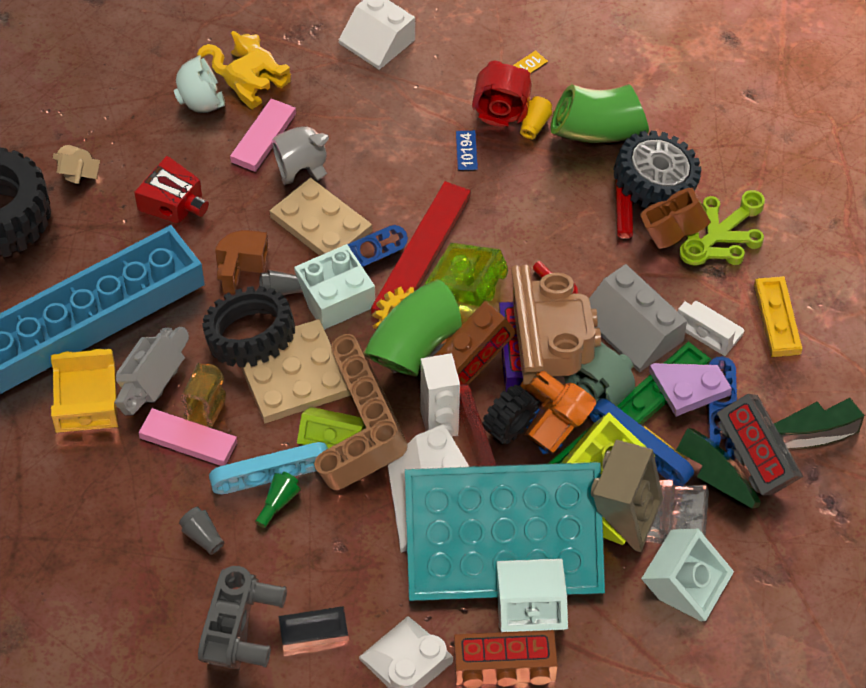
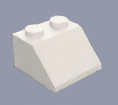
M363 0L355 7L339 38V44L380 70L415 40V17L389 0Z

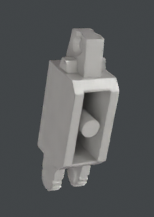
M177 327L175 330L163 328L156 337H141L116 372V382L122 389L114 403L124 415H133L145 402H155L162 395L163 389L177 373L178 367L185 358L181 353L189 340V332H187L185 327Z

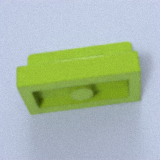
M309 407L301 415L297 444L307 445L322 442L327 444L329 449L364 430L366 426L362 417Z

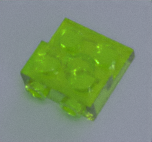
M450 243L424 285L439 279L449 287L458 305L479 308L484 301H491L494 298L495 285L499 279L503 280L506 278L508 265L501 249Z

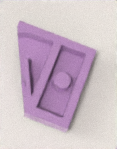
M659 363L650 365L649 372L675 416L731 395L732 388L718 365Z

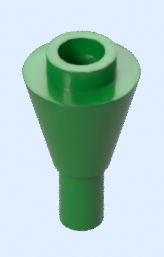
M282 472V474L274 473L264 503L265 506L255 520L257 525L266 528L274 514L301 491L297 485L299 481L296 477L287 472Z

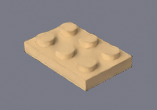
M309 178L270 210V218L319 256L359 240L372 232V224L312 178Z

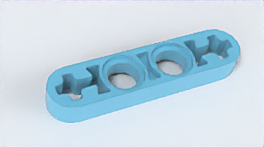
M322 442L311 443L217 467L209 474L212 490L216 494H228L271 483L274 473L282 474V472H287L295 477L317 471L314 465L315 460L320 453L328 449L327 444Z

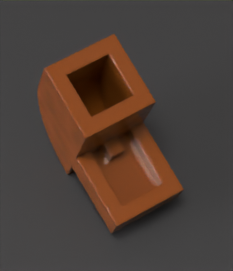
M240 230L226 235L219 241L215 253L218 268L217 279L222 281L223 293L235 294L240 271L264 273L269 252L267 232Z

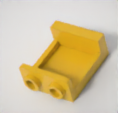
M93 349L83 352L66 351L60 354H52L54 405L51 406V416L55 432L118 427L117 406L114 403L117 398L113 351L111 349Z

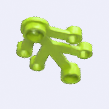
M756 190L746 191L742 195L740 207L720 224L718 218L720 200L714 196L706 197L703 200V207L711 221L707 226L708 234L702 239L699 238V232L687 235V240L680 247L681 259L689 265H701L707 259H726L732 265L741 264L745 254L741 246L732 245L729 248L711 246L716 242L746 243L751 249L760 248L764 239V234L760 230H731L748 216L754 217L762 212L765 203L763 194Z

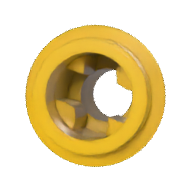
M535 96L529 101L528 113L522 122L520 134L523 137L531 140L536 138V135L553 114L550 101L539 96Z

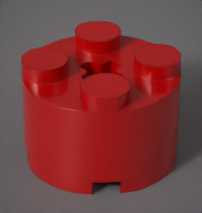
M490 61L487 67L478 73L472 108L473 110L476 109L479 113L478 117L483 122L498 127L509 126V122L517 121V124L522 122L527 116L532 88L530 72L513 65L502 64L500 61Z

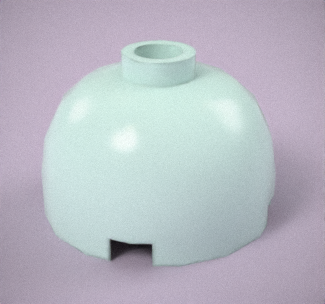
M199 55L181 66L176 76L177 88L174 89V94L181 105L185 103L190 110L198 113H208L225 106L222 91L216 93L218 81L204 58L201 59Z

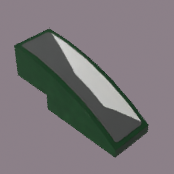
M849 397L826 410L817 401L774 423L788 449H804L843 440L860 432L865 415Z

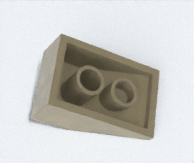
M616 440L612 450H608L604 456L603 471L600 478L596 477L592 484L591 496L594 497L597 511L635 551L642 552L662 503V490L653 449Z

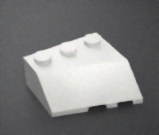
M444 424L416 435L408 443L405 454L388 464L401 553L407 551L404 469L469 467Z

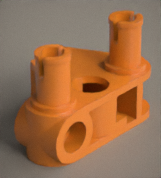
M544 370L537 372L535 375L537 377L533 378L530 384H523L522 381L520 385L538 399L542 406L524 435L546 452L554 453L573 428L580 426L589 416L596 405V399L574 383H560Z

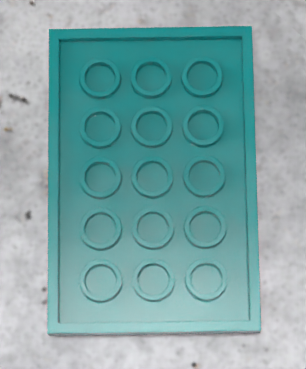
M600 462L404 469L409 601L498 597L496 561L538 559L563 560L567 595L605 593L602 515L597 511L594 497L591 496L592 484L596 477L600 478L601 476Z

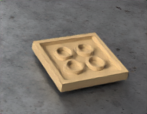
M320 319L295 326L292 342H287L288 347L285 350L279 349L280 355L274 358L272 355H269V361L265 363L260 359L257 360L256 366H250V363L247 362L245 367H241L264 424L305 411L309 407H317L351 396L332 353V346Z

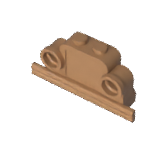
M518 265L512 266L513 309L523 384H530L532 379L537 377L535 376L537 372L544 370L552 377L576 374L580 371L582 364H588L594 359L595 347H601L600 328H594L598 325L597 310L591 309L590 300L586 295L572 294L574 282L570 276L564 273H550L542 277L540 281H531L530 267L528 265H522L521 267Z

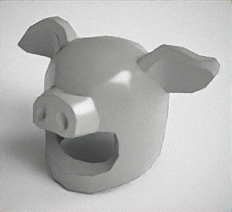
M303 126L287 130L272 139L274 155L284 186L293 183L295 174L300 169H306L314 181L322 179L327 174L323 164L327 156L325 143L329 139L328 134L317 133L314 129Z

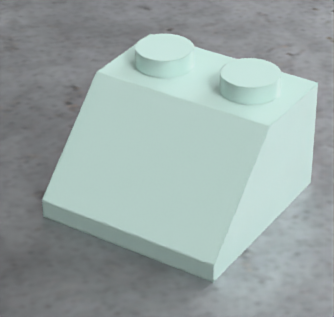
M698 528L670 530L641 579L660 601L699 621H706L734 571Z

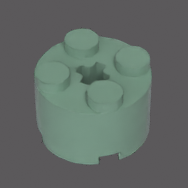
M601 342V347H595V357L590 363L582 364L580 371L576 374L564 376L565 383L571 382L578 385L592 395L596 402L603 398L612 402L615 406L619 405L635 389V379L631 371L633 368L631 359L625 354H617L603 342Z

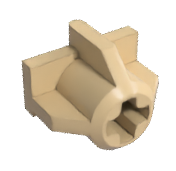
M65 145L57 153L53 154V159L56 160L58 165L56 172L64 174L65 180L79 184L81 177L97 178L100 160L92 159L88 151L72 145Z

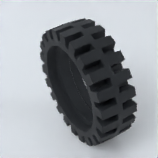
M253 286L247 287L246 292H242L240 288L235 290L236 295L233 296L227 293L224 295V301L221 299L214 302L215 307L210 306L207 310L208 315H204L202 327L212 355L219 362H226L228 366L232 367L236 362L238 367H245L247 362L250 363V366H256L257 360L261 359L265 363L269 361V355H272L274 358L280 355L279 349L285 350L288 347L287 342H292L293 334H295V322L287 299L284 298L282 293H276L275 289L269 288L266 291V288L263 286H259L257 291H255ZM261 313L271 314L276 317L274 323L268 329L254 337L237 340L222 336L230 324L246 315Z

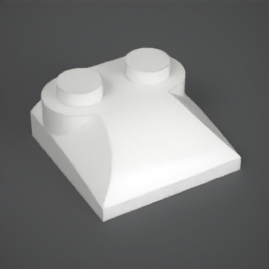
M409 616L359 656V659L388 688H424L453 663V656L447 651L445 642L438 636L430 635Z

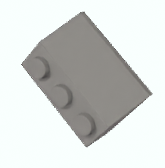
M627 264L604 278L589 298L591 309L597 310L598 325L594 328H600L601 337L619 354L628 356L633 363V367L639 373L684 341L687 320Z

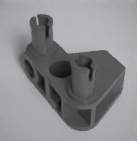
M230 566L222 569L201 635L198 660L207 664L240 670L242 662L266 668L270 659L271 646L247 642L249 612L251 605H254L255 602L283 608L287 596V587L260 583L256 575L250 574L246 568L241 566Z

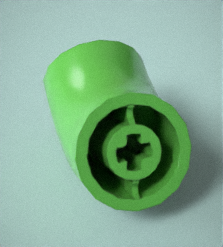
M571 84L563 92L557 103L550 128L551 133L554 135L589 143L625 141L627 138L630 139L631 135L635 133L639 135L641 131H646L649 134V126L644 110L630 84L607 90H591Z
M436 279L405 297L379 324L370 338L363 355L394 371L410 376H418L421 369V358H427L439 344L454 335L462 326L460 310L449 287L443 281Z

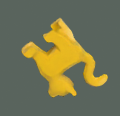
M235 31L231 32L234 39V49L231 51V54L239 59L228 65H223L224 55L220 48L210 44L202 46L198 50L197 55H200L201 58L208 55L213 56L212 68L225 79L226 83L235 90L240 100L250 109H254L262 103L261 98L255 96V93L259 89L265 88L269 90L270 81L279 88H283L291 82L290 67L286 64L278 65L271 53L260 47V38L257 34L240 35Z

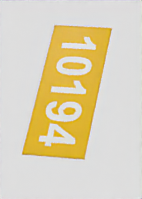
M535 50L513 66L526 69L532 73L547 63L548 60Z

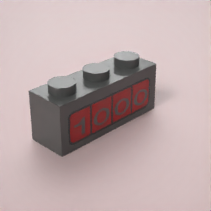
M746 394L717 412L721 420L719 427L727 438H731L736 447L734 454L742 465H746L751 474L749 481L756 492H761L762 495H773L803 477L758 395Z

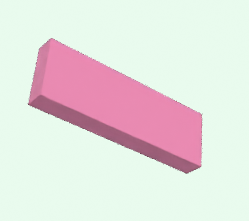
M271 98L230 155L231 163L256 172L273 148L272 139L285 131L296 115V108Z
M153 408L139 431L140 439L220 466L227 464L237 444L236 436Z

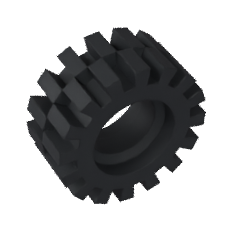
M510 386L507 392L503 391L500 394V398H496L493 401V406H489L487 410L489 413L484 415L483 419L485 421L482 422V426L500 443L508 444L511 442V439L513 441L517 439V435H521L524 432V428L531 424L530 420L535 417L536 413L534 412L538 410L539 406L537 405L539 402L521 386Z

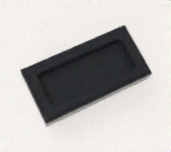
M344 606L278 616L283 651L349 641Z

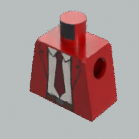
M168 156L159 163L134 191L137 210L174 223H180L189 212L202 217L209 206V202L201 198L202 190L199 178Z

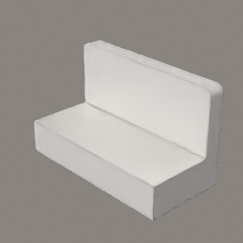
M685 301L678 308V312L687 320L685 332L723 356L728 354L744 334L742 327L698 301H694L692 305Z

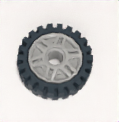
M651 130L649 135L646 131H641L639 135L636 133L631 135L630 139L627 138L622 145L614 164V179H618L616 184L618 188H623L622 193L625 196L631 194V201L637 203L640 200L642 201L641 206L647 208L649 204L653 205L661 201H667L669 197L680 190L693 188L695 191L702 171L701 166H699V158H694L696 153L693 149L687 150L688 144L684 141L681 144L677 143L679 138L674 135L672 139H669L668 133L665 132L658 136L657 131Z

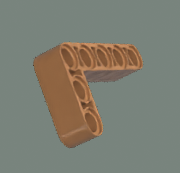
M343 334L337 337L332 343L331 349L366 429L330 447L317 456L314 463L315 469L328 487L333 490L345 488L399 459L405 454L408 447L406 438L369 359L363 355L364 350L357 339L351 334Z

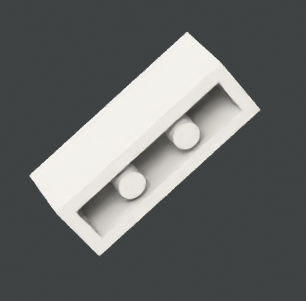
M452 353L421 358L420 410L425 430L428 431L444 424L452 437L458 436L460 382Z

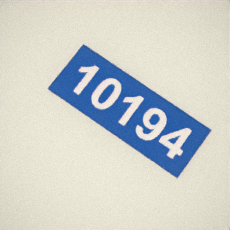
M475 130L456 131L458 170H478Z

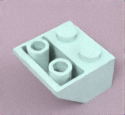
M347 244L294 267L309 310L316 320L320 319L324 330L370 310L375 301V285Z
M562 559L496 561L498 619L501 632L568 629L567 592Z

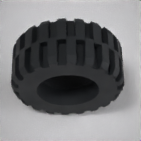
M0 147V194L14 197L8 205L0 208V255H3V258L12 256L11 253L17 250L19 253L27 249V244H33L40 237L39 232L43 233L48 225L47 221L50 218L51 209L41 169L29 157L26 156L24 158L22 153L15 150L11 153L8 152L7 148Z

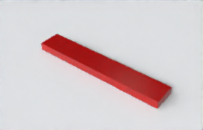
M444 181L371 307V314L381 310L376 303L381 299L385 300L384 295L387 292L391 291L394 294L395 289L398 287H402L404 293L410 287H414V291L419 288L471 197V190Z

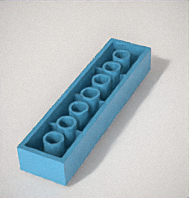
M172 225L0 313V394L52 367V354H60L66 351L80 352L204 286L202 263Z

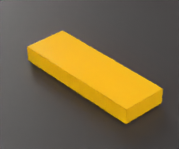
M785 277L755 279L754 287L771 357L801 355L802 345Z

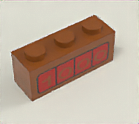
M484 301L434 356L452 353L460 382L461 394L517 332L503 315Z
M554 630L454 634L456 686L464 685L468 688H477L483 684H498L507 687L524 682L544 685L550 681H556L558 665Z

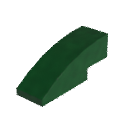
M687 428L676 451L702 465L697 477L751 508H758L761 501L741 468L711 439L695 429Z

